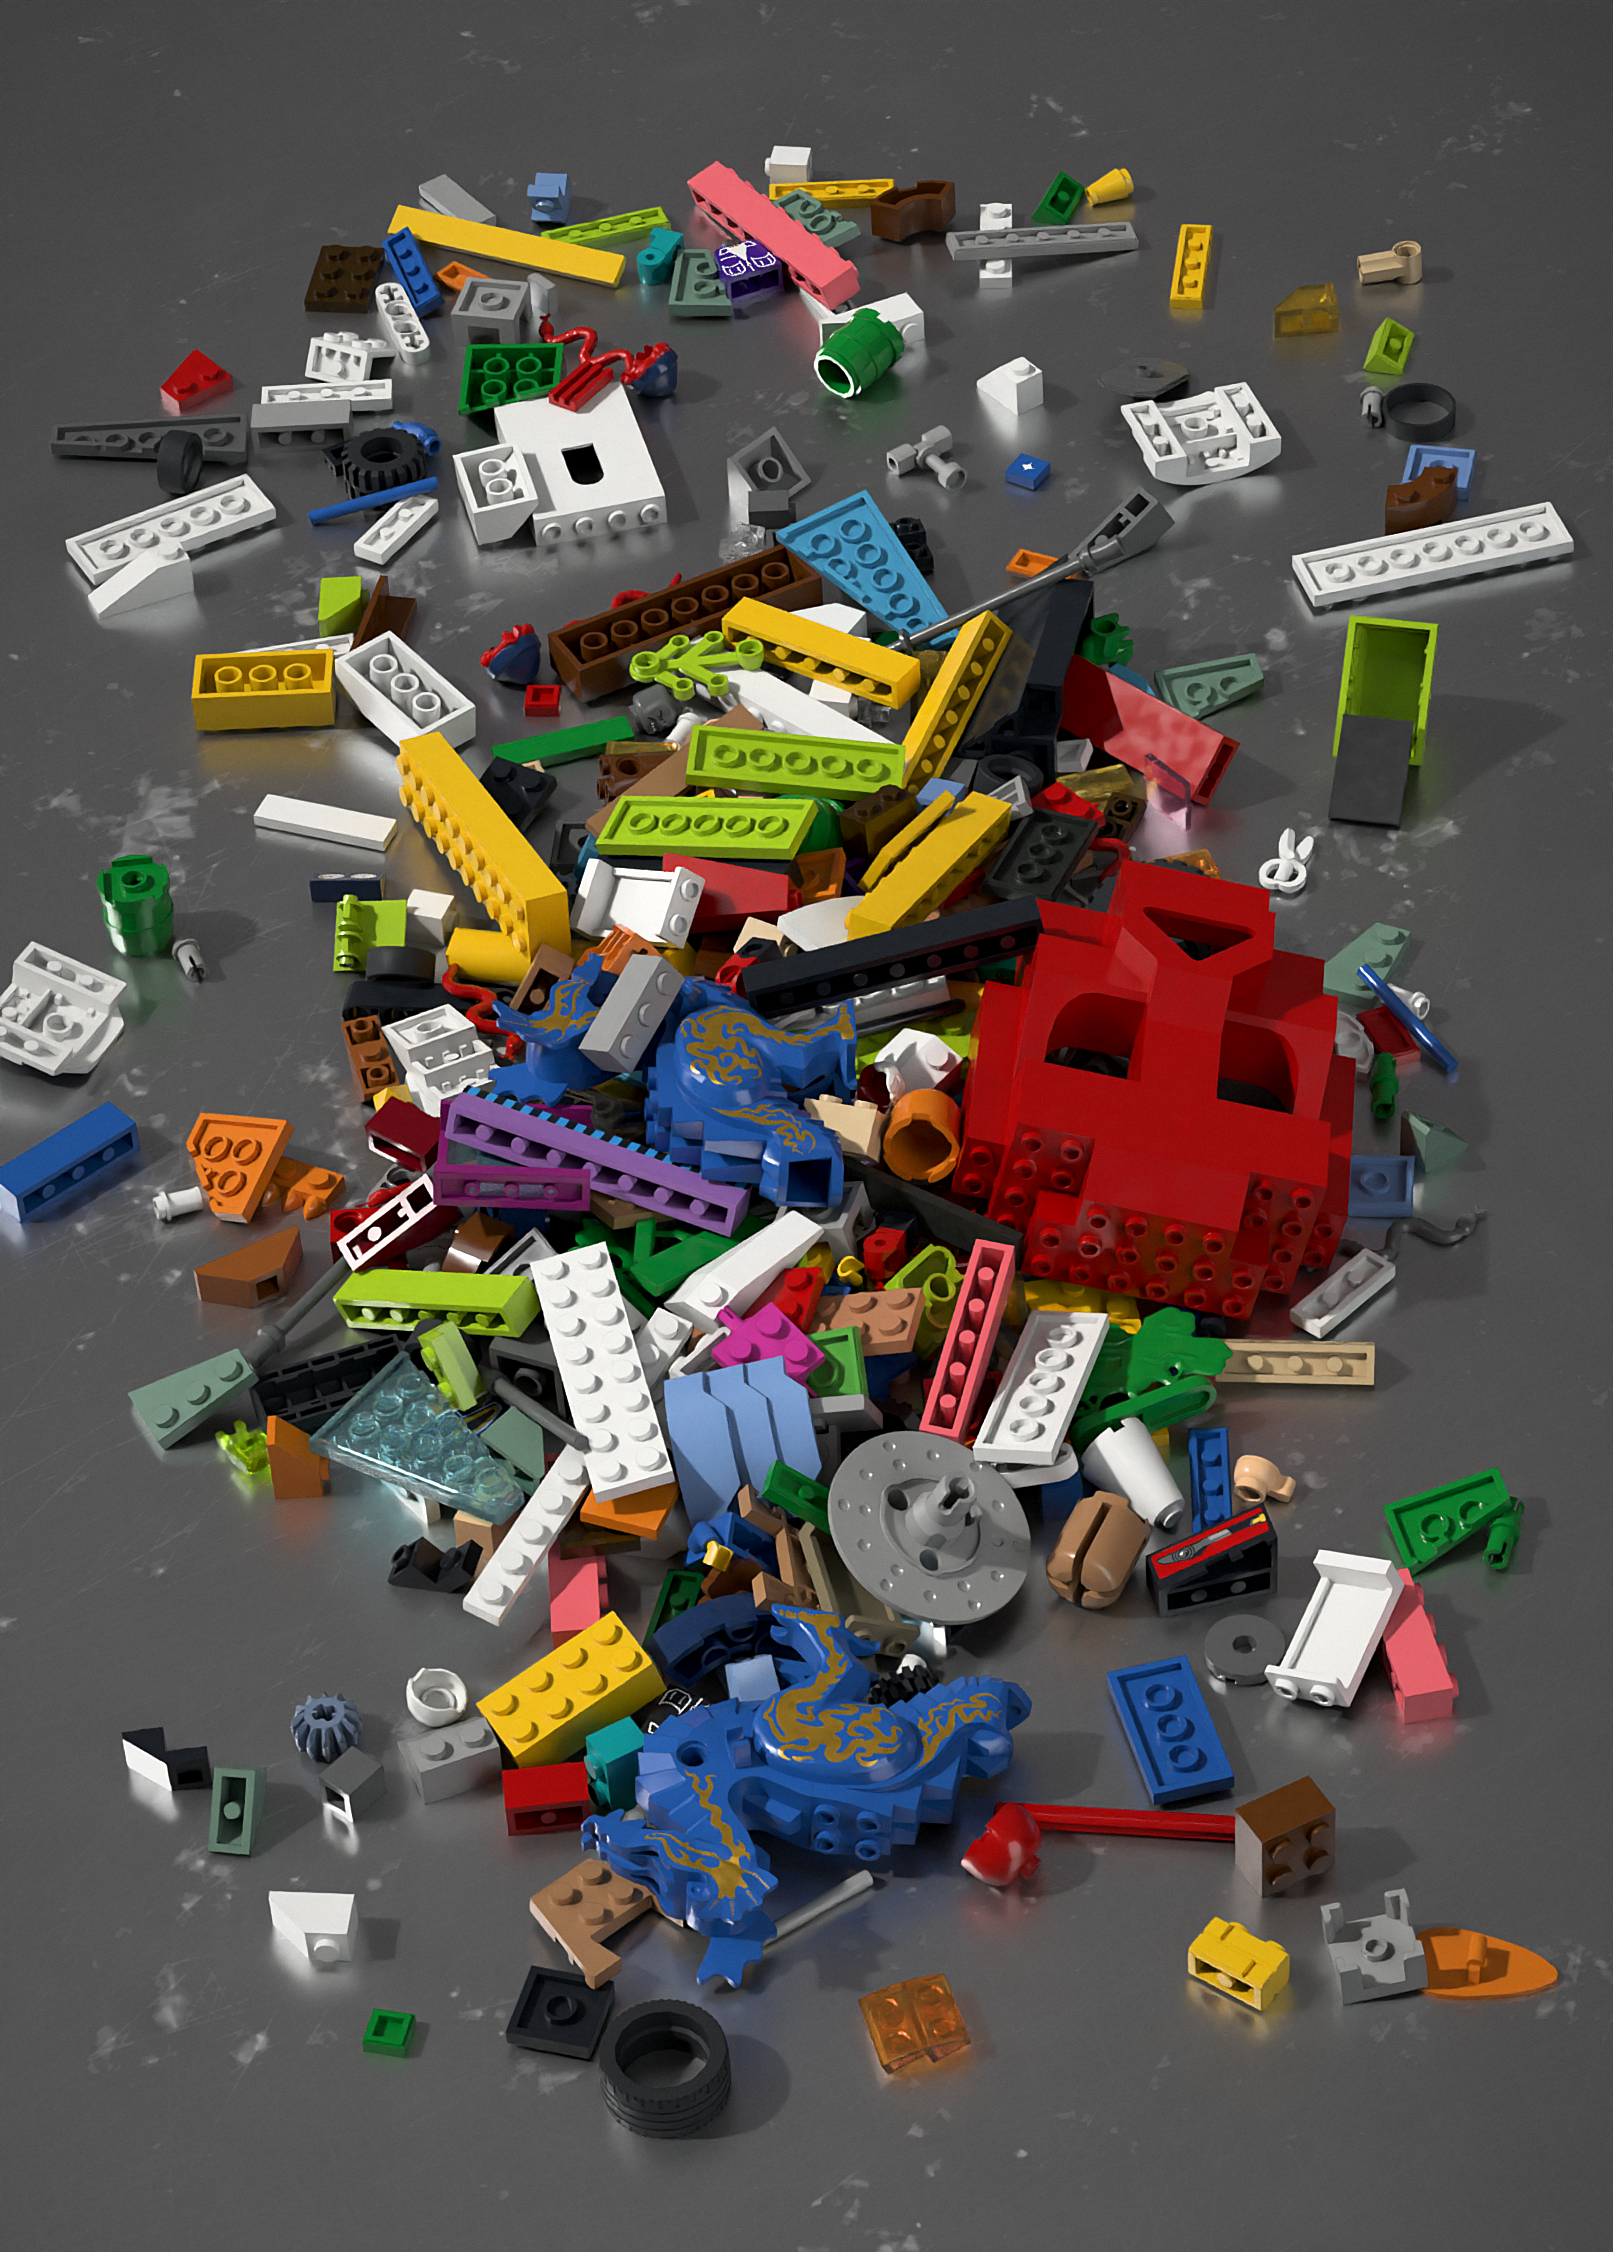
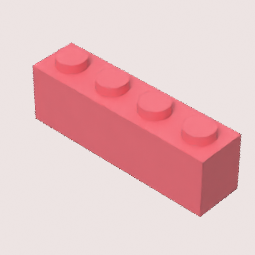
M1408 1568L1398 1569L1397 1572L1405 1585L1376 1647L1377 1653L1404 1725L1452 1716L1453 1698L1459 1696L1456 1676L1454 1673L1447 1672L1446 1651L1443 1643H1436L1434 1638L1436 1635L1434 1619L1431 1612L1425 1613L1423 1609L1424 1595L1420 1583L1413 1582Z

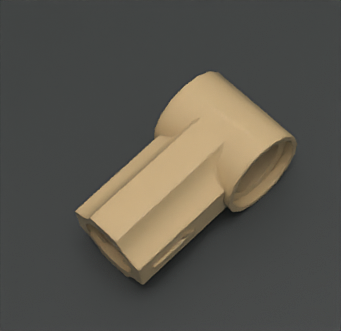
M1402 241L1395 244L1391 251L1358 256L1357 268L1361 284L1393 279L1402 284H1412L1422 278L1421 246L1414 241Z

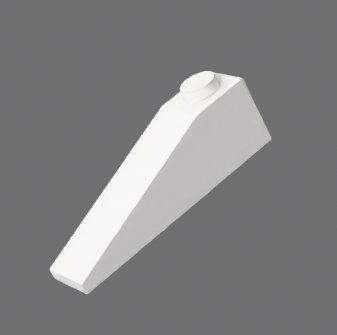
M904 1028L879 1052L875 1062L885 1061L897 1067L906 1084V1094L915 1089L924 1088L946 1093L960 1079L963 1059L937 1036Z

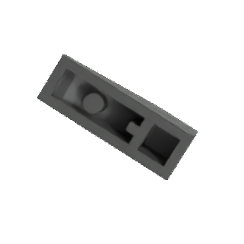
M1139 485L1068 555V558L1070 560L1077 558L1081 548L1086 545L1092 547L1112 538L1116 534L1119 535L1125 545L1127 554L1101 565L1100 570L1094 573L1082 570L1090 577L1151 547L1175 524V521L1162 504Z

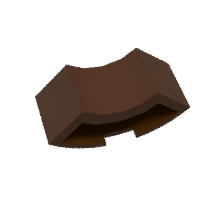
M939 180L916 181V187L899 191L896 186L883 192L870 203L872 235L901 242L908 235L919 231H943L956 215L955 183Z
M1443 466L1424 467L1421 475L1413 481L1402 485L1388 486L1385 504V536L1426 528L1438 521L1440 524H1443L1452 515L1457 504L1458 468H1446Z
M476 1211L466 1223H461L456 1228L453 1243L446 1255L441 1272L483 1274L515 1245L514 1226Z

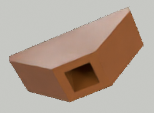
M377 1015L341 1022L352 1077L360 1102L372 1101V1096L387 1087L399 1086L400 1083Z
M294 1225L193 1269L198 1298L203 1302L254 1309L287 1294L303 1258L299 1228Z

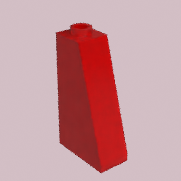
M673 853L663 854V872H675L676 867H685L706 880L688 934L743 929L748 917L777 926L779 916L803 907L802 891L796 887L788 875Z

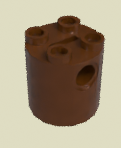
M678 750L600 755L599 767L603 779H597L596 787L598 800H605V805L602 808ZM696 785L681 797H695Z

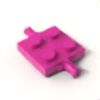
M772 1302L768 1303L754 1316L742 1320L729 1305L724 1306V1311L720 1309L716 1317L731 1332L727 1338L711 1350L712 1358L722 1368L783 1355L785 1356L788 1376L808 1389L809 1399L820 1398L805 1382L810 1373L825 1362V1355Z

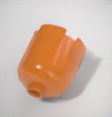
M930 1088L915 1089L902 1096L893 1108L883 1141L884 1160L892 1172L907 1181H911L912 1178L919 1180L929 1179V1183L948 1176L956 1166L963 1122L961 1112L955 1101L942 1091Z

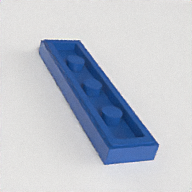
M408 226L381 243L418 319L446 303Z
M1228 1428L1188 1429L1193 1534L1233 1516Z

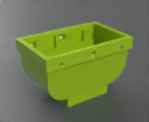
M1358 615L1349 616L1333 757H1337L1343 714L1414 721L1415 729L1409 766H1423L1439 624Z

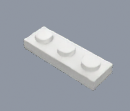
M422 494L399 500L354 544L355 556L383 565L439 511L438 500Z
M1364 1248L1290 1310V1321L1321 1339L1395 1277V1265L1371 1250Z

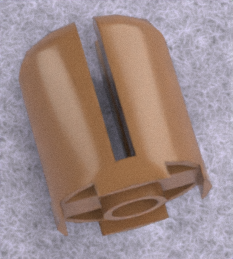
M1096 1491L1093 1497L1082 1500L1080 1498L1076 1503L1046 1561V1576L1050 1587L1064 1600L1077 1605L1082 1596V1606L1084 1608L1097 1610L1110 1605L1119 1598L1149 1541L1152 1531L1147 1518L1143 1523L1139 1516L1127 1507L1130 1503L1128 1499L1114 1493Z

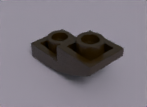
M1112 791L1103 811L1106 825L1098 829V834L1095 838H1117L1127 844L1147 809L1146 800Z

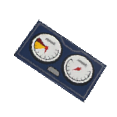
M315 873L309 881L311 901H343L344 895H355L358 897L357 901H382L386 873Z

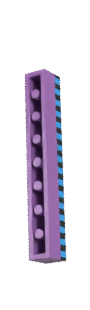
M467 1085L450 1104L445 1138L527 1167L591 1169L590 1189L727 1237L732 1236L747 1215L753 1184L702 1180L700 1166L671 1162L669 1155L666 1153L655 1151L643 1145Z

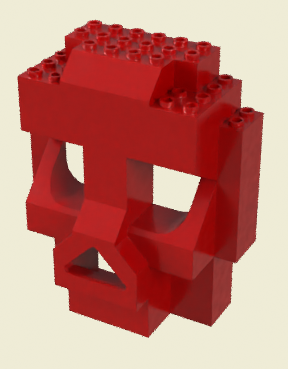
M1123 859L1107 913L1036 898L1045 934H1039L1034 953L1017 957L1014 986L986 980L970 1034L961 1108L963 1122L961 1145L957 1163L954 1167L951 1191L989 1199L987 1218L1024 1234L1020 1273L1229 1317L1249 1320L1260 1289L1289 1295L1299 1265L1329 1270L1348 1218L1356 1058L1332 1054L1337 1027L1338 997L1323 994L1325 960L1273 949L1276 913L1269 911L1270 890ZM1170 937L1213 946L1210 956L1200 961L1193 960ZM1074 1047L1129 1058L1127 1079L1044 1062L1045 1056L1055 1049ZM1218 1077L1253 1084L1268 1090L1278 1097L1284 1105L1286 1113L1217 1099Z

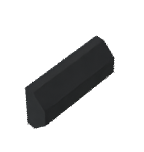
M396 1333L256 1374L260 1381L248 1389L258 1423L266 1441L268 1416H277L304 1431L421 1396L419 1383Z

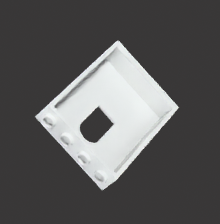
M621 381L608 383L577 412L549 403L548 395L493 407L495 431L499 443L503 444L518 440L539 498V505L527 518L537 547L667 522L665 493ZM594 446L604 477L594 484H578L570 476L562 451Z

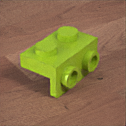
M449 1320L417 1337L423 1348L420 1351L421 1356L429 1370L434 1371L439 1382L437 1388L444 1403L461 1411L477 1405L474 1396L485 1391L482 1386L481 1376L456 1323Z

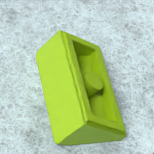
M1387 317L1374 334L1363 369L1369 372L1400 375L1403 371L1414 333Z

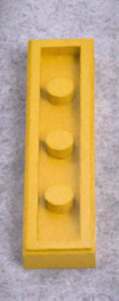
M895 179L769 184V199L773 202L797 189H801L822 202L823 207L826 209L871 207L870 203L876 197L895 187Z
M1181 224L1170 295V308L1202 309L1213 238V226Z

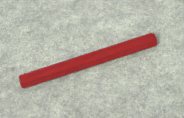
M996 1802L993 1817L1008 1802ZM1016 1802L1025 1808L1037 1821L1039 1828L1044 1830L1235 1841V1816Z

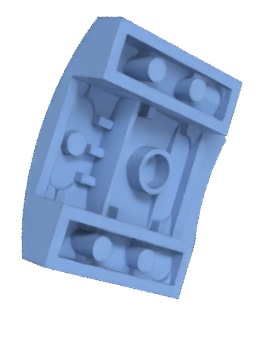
M781 1355L705 1373L699 1372L664 1380L665 1406L671 1447L681 1493L692 1530L701 1521L708 1522L732 1511L741 1516L737 1493L747 1484L759 1491V1495L756 1498L772 1510L774 1507H780L761 1496L769 1466L776 1459L810 1479L817 1481L824 1467L816 1438L808 1389L788 1376L785 1356ZM780 1507L785 1511L786 1520L798 1518V1516Z

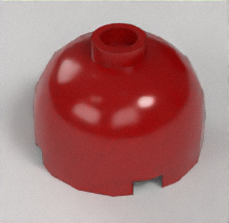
M1010 1801L985 1826L988 1828L980 1840L976 1838L961 1862V1866L973 1877L987 1885L996 1887L1010 1885L1019 1877L1027 1881L1042 1862L1036 1857L1042 1846V1834L1037 1821L1021 1805H1018L1015 1801Z

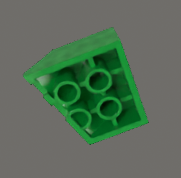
M564 343L466 345L458 408L459 416L465 418L491 412L493 407L548 395L553 388L567 377Z

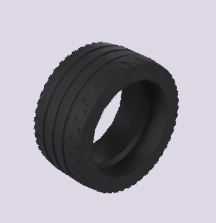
M671 1999L646 2001L643 2004L630 2007L627 2011L622 2012L620 2016H617L610 2023V2026L607 2027L601 2039L598 2055L601 2092L612 2117L629 2131L650 2138H678L679 2136H686L697 2130L699 2131L704 2126L706 2127L723 2110L731 2085L729 2048L718 2021L714 2020V2017L711 2014L709 2015L706 2010H702L701 2007H697L692 2003L689 2004L686 2001L682 2002ZM674 2049L691 2053L706 2064L693 2079L675 2087L652 2088L637 2084L624 2075L625 2070L638 2058L661 2050Z

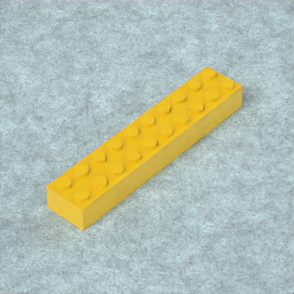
M439 731L399 741L400 755H397L396 762L399 773L403 777V786L399 787L402 804L404 807L408 806L415 821L420 822L424 826L428 838H433L437 843L439 852L448 857L452 869L458 870L464 884L472 888L479 903L482 902L486 906L490 918L496 919L500 924L504 936L510 937L515 950L518 953L521 952L530 964L542 943L565 955L572 954L567 890Z

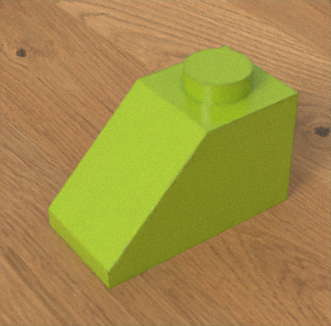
M362 576L321 578L318 614L320 638L349 634L360 626L364 610L367 609L370 602L369 589H363Z

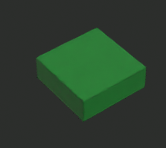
M373 2008L362 2040L363 2052L405 2058L416 2027L415 2014Z

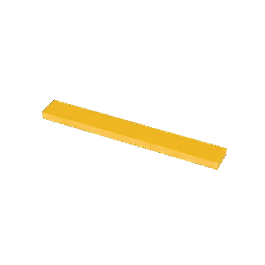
M398 205L387 232L391 237L408 226L418 244L615 289L627 263V259L623 255Z

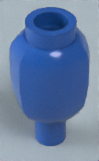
M395 421L391 428L396 430L403 429L407 430L408 433L415 434L417 439L423 443L425 457L437 455L442 448V441L436 431L420 422L402 423Z

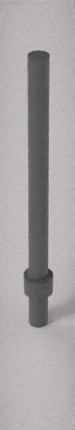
M483 1364L476 1365L481 1376L482 1386L495 1397L501 1396L577 1451H583L588 1447L589 1441L586 1436L510 1384L509 1378L495 1369L490 1370Z

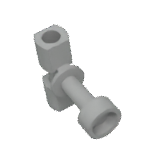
M943 425L922 434V442L913 447L905 443L886 453L888 467L895 475H901L916 466L923 470L932 468L939 474V483L950 492L960 490L967 481V471L956 462L947 464L940 459L941 453L953 448L952 434Z

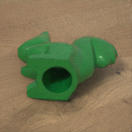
M1116 612L1091 619L1087 635L1079 646L1078 655L1099 666L1108 663V667L1111 668L1116 663H1119L1126 667L1134 654L1133 640H1123L1130 633L1129 626H1120L1118 624L1119 615Z

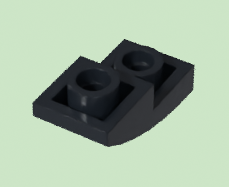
M903 517L896 520V522L888 523L918 570H933L934 559L927 545L926 531L920 518Z

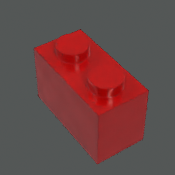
M584 1761L502 1771L509 1836L578 1829L591 1816Z

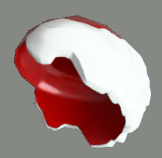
M885 1061L875 1062L867 1065L861 1071L859 1077L860 1087L855 1092V1097L858 1100L878 1105L877 1110L890 1118L894 1106L906 1094V1084L896 1066Z

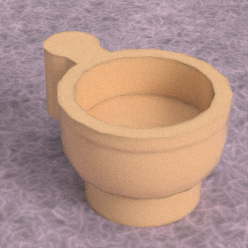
M1246 1455L1241 1456L1237 1460L1234 1471V1481L1236 1483L1234 1493L1238 1498L1253 1504L1262 1503L1266 1495L1274 1497L1281 1502L1290 1501L1296 1485V1481L1293 1478L1281 1475L1279 1469L1272 1462L1258 1456Z

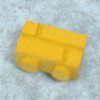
M1215 1916L1205 1927L1203 1934L1200 1933L1189 1947L1188 1973L1254 2008L1264 2011L1274 1999V1995L1278 1994L1288 1982L1290 1977V1955L1278 1943L1274 1941L1264 1942L1251 1935L1242 1924L1238 1922L1228 1923Z

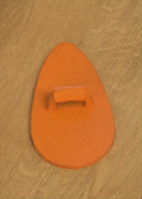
M1453 1927L1431 1928L1415 1936L1416 1940H1421L1428 1979V1987L1417 1990L1432 1997L1454 2000L1521 1997L1552 1987L1558 1980L1557 1969L1544 1958L1526 1948L1498 1938Z

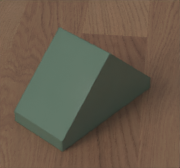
M1406 1109L1401 1114L1400 1155L1415 1156L1414 1166L1424 1174L1429 1173L1466 1151L1470 1145L1445 1124Z

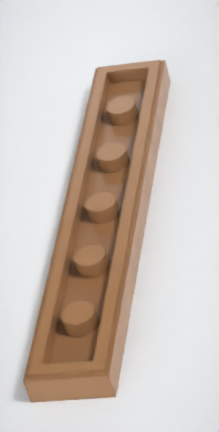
M741 703L711 725L764 731L765 728ZM690 742L586 821L585 828L598 839L622 795L681 797L695 785L685 784Z

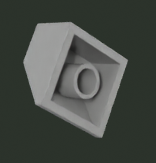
M474 1716L398 1741V1748L425 1805L502 1780L503 1770L500 1747L486 1717Z

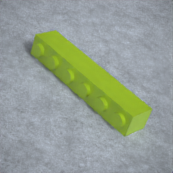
M368 1268L357 1274L353 1272L332 1298L347 1325L351 1328L413 1331L419 1321L428 1318L444 1322L454 1321L457 1327L467 1334L520 1337L542 1309L539 1295L528 1276Z

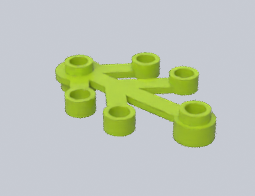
M710 631L704 635L703 640L690 648V640L687 636L676 635L657 653L645 651L636 654L632 658V663L629 667L630 675L633 679L643 683L657 681L672 688L676 699L689 700L695 694L693 681L689 678H679L671 673L681 672L707 684L711 695L723 696L729 692L728 677L724 674H716L705 668L740 664L744 670H756L760 668L764 661L763 644L755 639H747L737 644L736 652L706 655L708 652L718 653L724 650L725 641L723 633ZM673 656H674V657H680V658H678V659L669 660V659H671Z

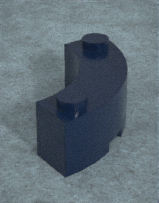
M753 1592L726 1595L696 1605L661 1626L643 1644L661 1672L688 1689L706 1673L730 1661L731 1654L754 1650L756 1654H774L794 1661H798L802 1657L796 1649L791 1646L782 1645L771 1637V1625L784 1626L776 1620L772 1612L756 1608Z

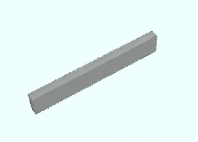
M1131 222L949 232L946 236V244L953 261L1137 250L1139 243Z

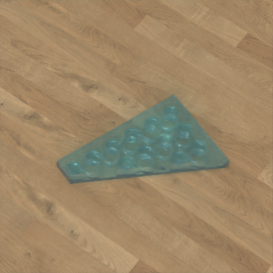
M401 1351L308 1440L312 1453L499 1526H502L525 1503L522 1488L515 1480L508 1477L507 1470L502 1465H497L490 1456L486 1445L475 1432L468 1429L467 1423L462 1417H457L451 1410L449 1401L434 1384L428 1381V1376L423 1370L419 1371L410 1360L409 1353Z

